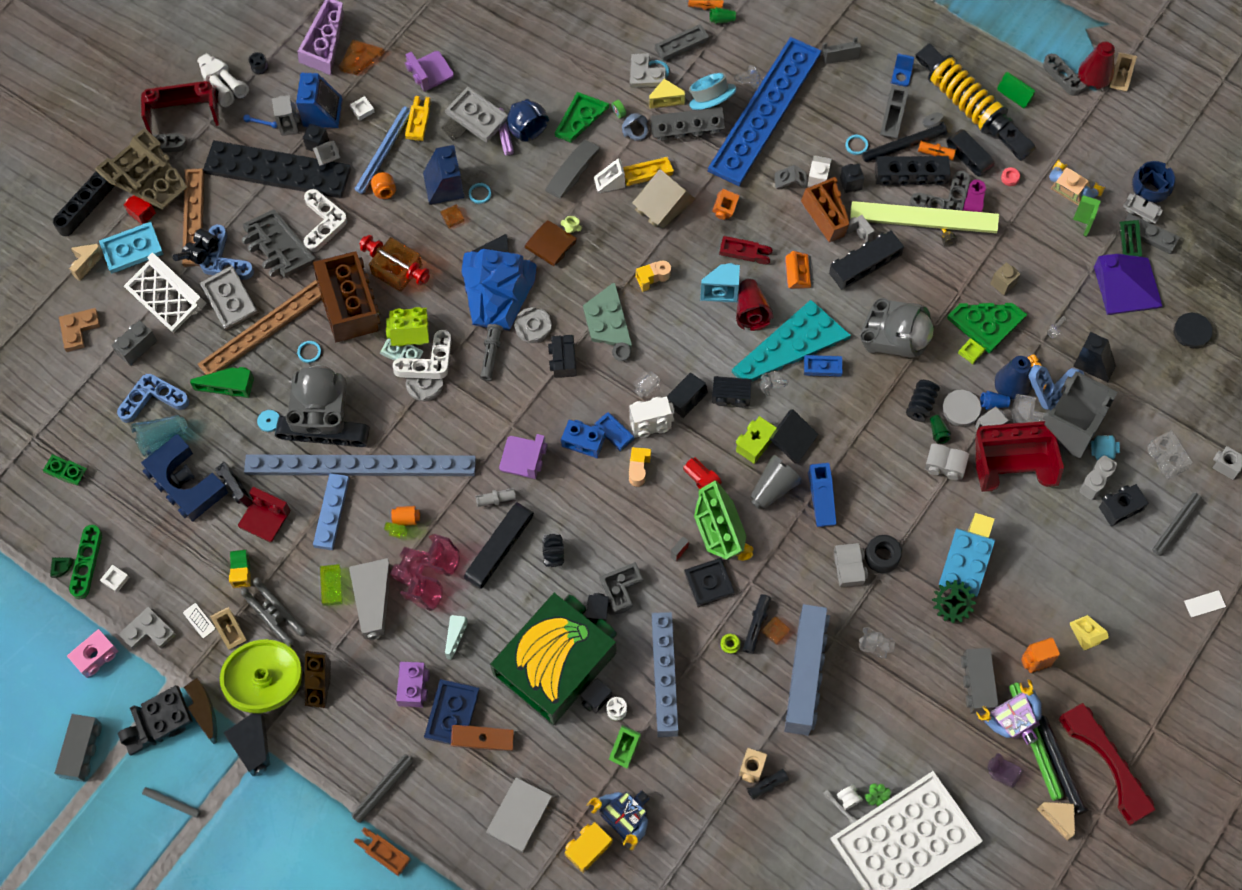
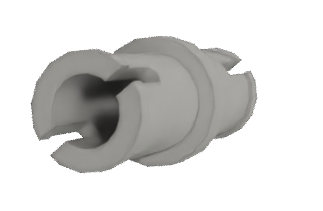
M514 488L501 491L492 490V493L475 495L478 508L516 500Z

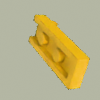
M668 157L623 167L626 186L650 181L659 169L668 176L673 175L674 170Z

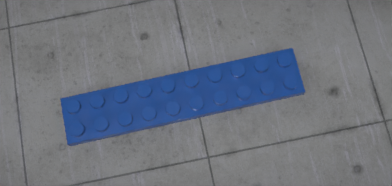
M792 37L789 38L709 165V173L737 186L741 185L820 57L821 50Z

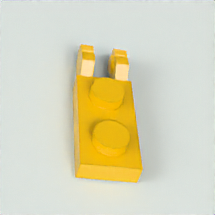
M415 96L406 128V139L424 140L430 112V97H426L424 107L419 106L420 96Z

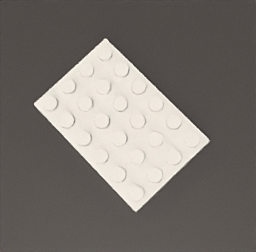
M934 771L830 838L864 890H911L982 843V839Z

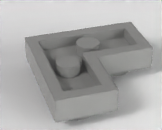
M632 54L631 88L657 87L666 79V68H649V54Z
M147 607L118 635L134 650L147 636L162 649L176 634Z

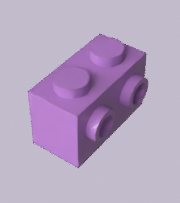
M400 662L396 697L398 706L423 707V701H427L425 681H429V669H426L425 663Z

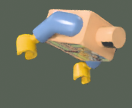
M1058 160L1053 166L1049 178L1055 183L1051 190L1079 205L1083 195L1091 198L1102 196L1106 188L1105 186L1103 187L1099 183H1095L1093 189H1090L1089 181L1066 168L1067 164H1063Z

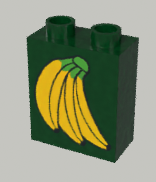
M555 592L490 663L493 676L552 725L557 723L615 656L616 641L613 639L617 636L616 631L604 620L598 619L593 624L584 617L583 614L586 608L577 598L568 594L563 600Z

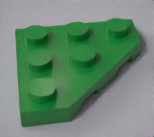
M960 303L947 316V319L990 354L1026 318L1027 314L1014 303H1005V305H994V303L968 305V303Z

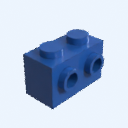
M568 420L561 438V445L564 448L598 458L605 441V431L597 426L585 425L579 420Z

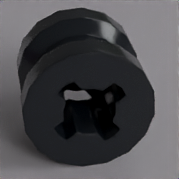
M255 52L249 56L248 62L254 74L261 75L268 70V63L264 54Z

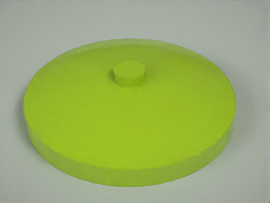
M269 639L252 641L237 648L225 660L220 672V686L226 700L235 708L249 713L269 712L283 706L295 695L302 680V667L294 650L282 642Z

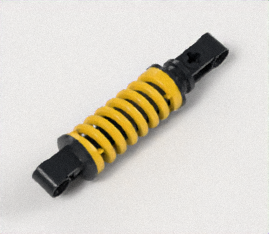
M928 43L915 54L918 62L930 71L928 81L936 87H940V91L945 93L954 105L959 106L960 111L965 112L968 118H972V122L978 125L982 133L988 134L990 132L994 139H999L1020 161H1023L1036 149L1034 143L1013 125L1011 118L1006 116L1008 109L1000 102L993 103L994 96H987L988 91L986 89L980 90L981 84H974L975 78L968 77L969 73L967 70L961 71L962 66L960 64L955 65L956 60L954 56L948 55L943 57L931 43Z

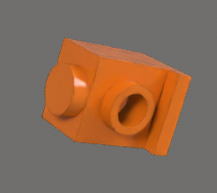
M722 189L717 194L712 212L716 213L715 216L719 219H729L734 213L739 195Z

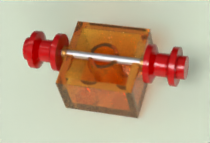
M371 235L364 236L359 243L360 250L362 252L370 251V256L373 258L369 263L373 276L400 292L403 291L413 278L416 279V284L419 286L428 282L430 278L429 269H420L423 264L419 253L392 237L384 245L380 240L374 242V238Z

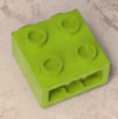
M415 307L413 309L389 311V318H386L387 339L391 340V346L401 347L411 344L422 345L429 343L427 308Z

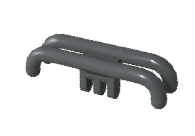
M255 578L253 580L254 585L267 599L263 603V607L247 588L241 590L242 596L282 642L288 647H292L294 645L293 639L284 632L279 624L285 620L301 637L306 635V630L268 590L261 579Z

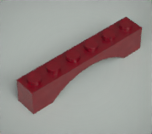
M1081 703L1062 714L1058 720L1070 737L1090 746L1107 763L1117 786L1118 809L1129 826L1151 814L1155 810L1153 807L1154 803L1141 789L1140 781L1132 776L1129 771V765L1124 759L1120 758L1114 743L1109 742L1105 736L1104 728L1096 723L1091 709L1085 706L1084 703Z

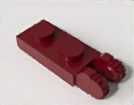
M723 236L719 255L752 262L756 261L759 264H769L770 258L757 254V251L761 254L770 255L773 249L770 246L761 245L757 242Z

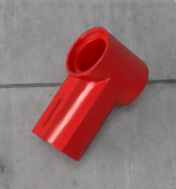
M696 457L687 461L683 467V470L696 482L699 489L713 481H717L719 484L722 483L719 476L714 471H709Z

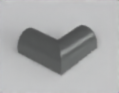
M636 562L599 577L615 614L624 613L633 607L626 588L643 582V577Z

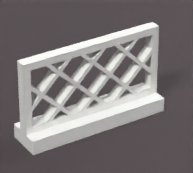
M152 252L147 257L149 261L124 287L174 333L199 307L202 309L207 303ZM152 267L154 269V277H146V272ZM158 280H166V288L158 289ZM146 281H154V289L145 290ZM136 282H141V290H133L131 287ZM178 291V299L170 300V292ZM166 292V300L157 301V293ZM145 293H153V301L145 302ZM190 302L192 304L187 311H182V303ZM178 303V312H169V304ZM165 304V313H157V305ZM177 315V321L171 326L169 324V316Z

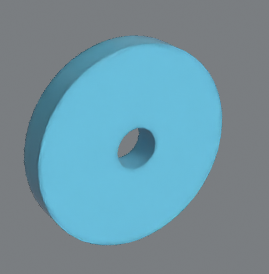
M273 410L263 411L257 419L259 428L265 432L276 430L278 413Z

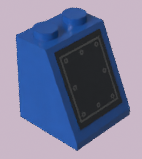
M300 73L296 104L303 126L308 127L309 124H313L323 128H339L342 96L318 73Z

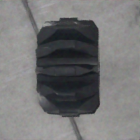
M560 534L544 535L542 540L544 565L546 567L562 566L564 563L562 536Z

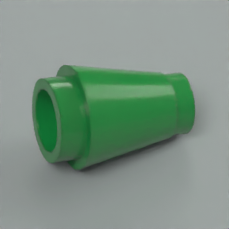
M719 7L710 9V22L714 24L731 22L736 19L735 11Z

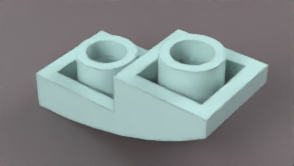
M390 339L386 340L380 352L381 355L394 361L399 358L420 359L423 353L422 350L413 345L391 346Z

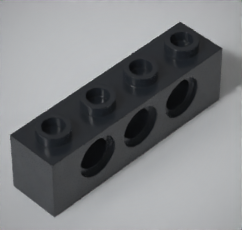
M949 156L876 157V185L888 186L899 184L905 186L908 184H918L922 186L926 184L944 185L949 182L951 175Z

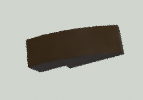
M196 678L184 686V689L194 702L188 709L209 740L215 744L217 742V723L214 708L206 689L200 680Z

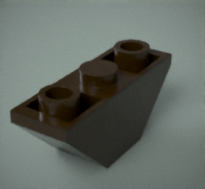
M306 651L305 706L325 708L331 679V660L327 653Z

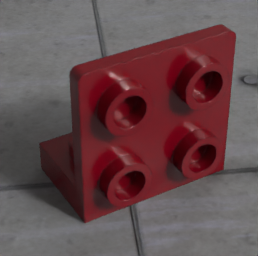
M252 487L249 494L253 499V503L246 510L238 527L271 543L291 510L287 502Z

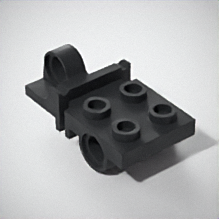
M175 685L143 702L141 707L135 705L130 707L136 726L122 729L118 732L121 744L126 746L129 755L132 756L150 745L155 746L157 744L156 741L162 742L165 737H173L183 733L186 730V726L193 723L180 687Z

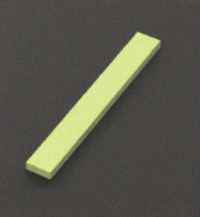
M852 201L850 219L863 215L867 222L986 233H997L999 214L855 201Z

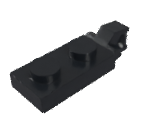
M223 461L215 468L217 475L225 479L223 482L230 491H233L232 497L238 504L243 503L249 507L253 503L252 499L229 465Z

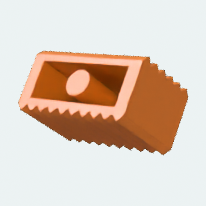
M1049 638L1030 644L1022 657L1024 668L1032 673L1033 671L1036 672L1037 670L1040 671V669L1043 670L1044 668L1051 667L1060 654L1054 639Z

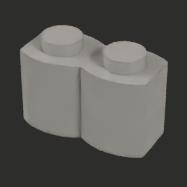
M931 444L925 470L932 475L944 474L951 480L963 479L969 453L958 449H950L939 444Z
M1105 455L1102 456L1082 483L1080 494L1090 500L1095 499L1114 473L1117 463Z
M859 543L836 545L834 548V558L839 586L863 585L865 579L868 578L867 568L863 567L862 560H864L863 548H860Z

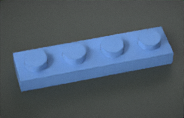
M329 474L314 537V548L333 550L349 484V476Z

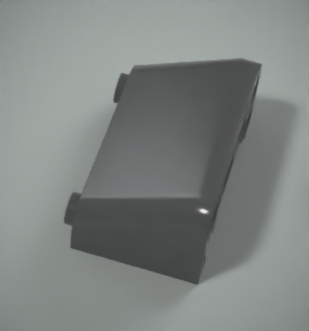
M1075 371L1072 378L1067 377L1063 385L1066 387L1063 395L1052 410L1047 409L1043 420H1045L1044 425L1073 456L1081 459L1118 392Z

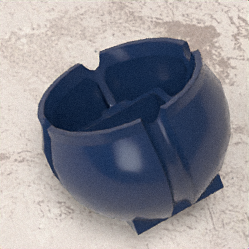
M526 99L512 104L507 117L508 127L516 138L522 142H528V138L533 140L545 130L549 117L539 103Z
M1160 161L1144 163L1136 170L1132 179L1134 193L1146 199V203L1149 201L1153 203L1164 201L1172 194L1175 187V174L1171 168L1167 169L1166 164ZM1148 181L1153 186H1155L1158 189V191H1151L1146 186H1144V184Z

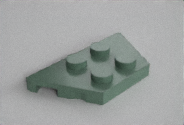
M612 283L583 305L591 341L605 342L613 346L624 342L632 348L615 283Z

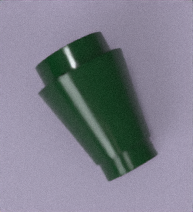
M940 415L932 416L930 424L933 440L937 444L949 442L951 440V431Z

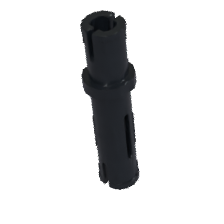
M761 594L756 609L752 612V622L743 647V652L754 654L764 620L768 618L767 611L771 601L770 596ZM755 627H757V628H756V631H755V634H754V638H753V640H751V639H752V636H753L754 629H755Z

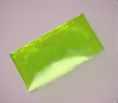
M340 564L320 566L322 605L343 604Z

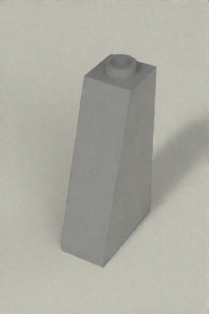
M388 558L349 567L361 632L364 639L375 640L384 635L391 574V565Z

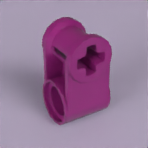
M973 180L970 183L962 211L982 212L986 189L983 181Z

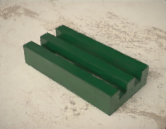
M1139 220L1121 221L1119 225L1122 254L1142 257ZM1125 225H1127L1130 253L1126 251ZM1131 225H1135L1137 253H1134Z

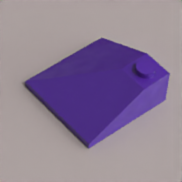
M1110 254L1098 257L1094 269L1107 315L1162 308L1149 258L1124 254Z

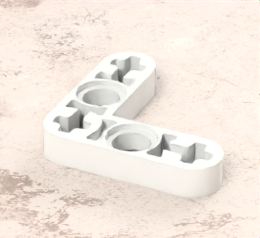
M311 189L304 195L305 202L308 207L324 220L304 238V245L310 252H317L347 224V218L345 213L317 190ZM323 206H329L330 210L328 212H322L321 208ZM333 214H334L338 219L341 218L342 220H341V221H339V220H336V221H335V217L333 216ZM322 229H330L328 234H321Z
M439 330L435 333L431 359L399 358L393 362L394 374L397 377L442 379L446 377L451 350L450 333L446 330ZM442 338H444V345L440 343ZM441 351L446 353L443 357L436 356ZM438 363L441 364V369H440V371H437V370H438ZM418 366L425 367L423 371L415 370Z

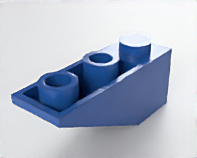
M812 464L809 467L808 476L816 526L836 525L830 464Z

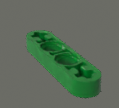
M88 525L82 532L69 585V592L75 599H84L90 591L102 540V532L96 525ZM95 531L96 535H93L91 539L88 534H92ZM87 548L93 549L91 556H83V552ZM85 566L89 568L86 575H79L80 568ZM77 579L82 580L81 587L83 590H80L79 593L75 591V589L80 587V582Z

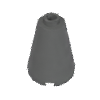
M775 455L769 460L750 496L753 499L751 503L758 509L761 507L766 509L803 481L797 472L789 465L781 464L783 460Z

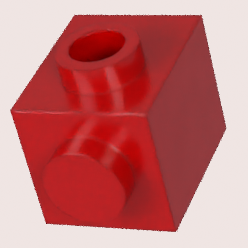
M135 195L129 197L123 204L128 214L142 225L156 214L151 203Z

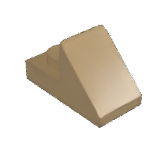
M92 244L71 248L78 260H75L69 269L73 276L80 281L103 257L104 254L100 246Z

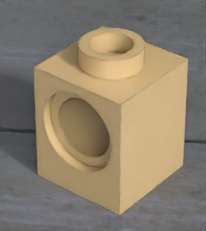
M747 748L739 776H742L744 781L754 783V781L759 782L767 754ZM755 763L758 769L750 771L747 768V764Z

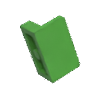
M1084 195L1080 200L1073 220L1087 224L1083 236L1087 237L1095 219L1100 200Z

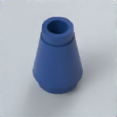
M991 391L982 392L980 405L986 410L993 409L995 406L997 408H1008L1010 397Z

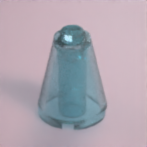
M179 415L131 424L132 433L136 432L137 435L134 440L141 454L147 458L176 434L181 436L186 433L185 428L188 425L184 417L180 418Z

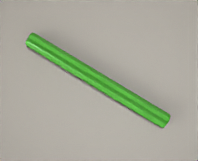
M1014 683L1009 686L1012 697L1022 693L1020 683ZM1036 727L1033 731L1038 740L1032 743L1031 747L1051 799L1056 801L1063 798V793Z

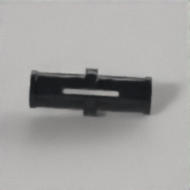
M781 769L769 777H763L762 781L747 788V792L751 799L755 800V798L766 792L771 793L774 791L773 788L788 781L789 778L784 769ZM775 780V782H773V783L767 785L766 787L760 789L762 786H764V785L770 783L771 781Z

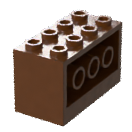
M357 251L313 262L317 285L335 343L378 332V324H381L379 309L374 302L375 297L372 288L369 286L368 274L364 271L363 259L358 257Z

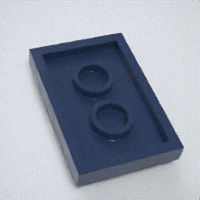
M440 679L424 739L451 745L452 726H470L480 689Z

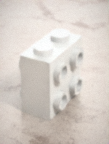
M655 397L650 401H637L629 405L630 424L634 438H645L650 434L657 432L665 433L671 429V422H674V408L672 402L668 403L667 397Z

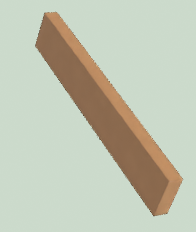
M203 169L185 170V184L187 188L184 191L183 247L188 242L195 244L193 240L194 234L197 230L203 229ZM182 260L184 267L200 266L190 260Z

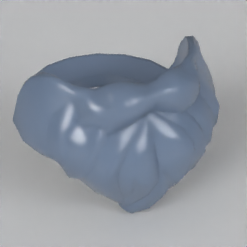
M639 113L629 115L622 124L624 137L629 136L635 141L644 139L648 133L646 125L648 119ZM635 120L644 127V133L641 136H635L629 126Z

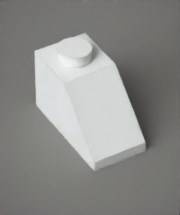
M813 157L807 188L828 179L831 164L830 158Z

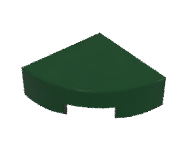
M52 557L50 577L57 578L67 573L74 559L72 557Z

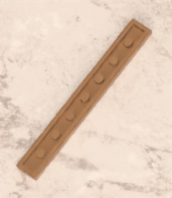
M317 281L312 282L198 363L200 369L205 375L224 370L319 302L322 298Z

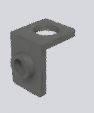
M796 165L775 173V188L777 189L794 182L803 188H807L806 172ZM798 173L801 174L803 181L799 179Z

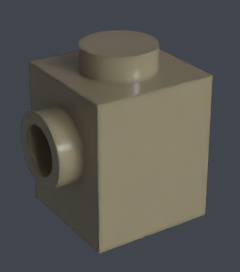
M1006 262L994 273L990 284L1002 295H1005L1017 284L1020 273L1014 266Z

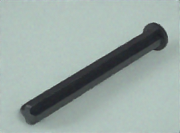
M942 122L935 127L862 152V159L864 162L876 159L877 156L891 154L919 144L921 141L924 142L941 135L946 136L948 134L947 127Z
M1045 715L1041 716L1038 729L1070 804H1074V816L1089 811V809L1084 806Z

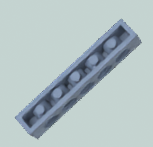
M672 612L652 613L657 737H678Z

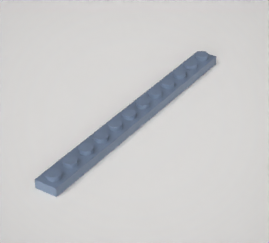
M246 455L244 473L245 475L329 476L331 473L345 476H475L476 457L455 455Z

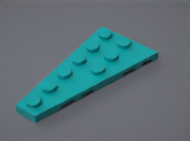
M810 300L732 369V373L737 378H749L755 381L764 377L769 372L780 370L785 365L803 360L804 355H814L824 348H830L838 342L849 340L851 335Z

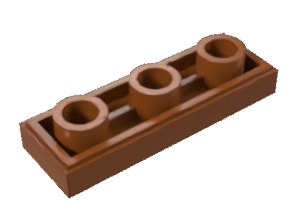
M453 725L451 747L512 751L514 730ZM480 735L484 737V742L480 741Z

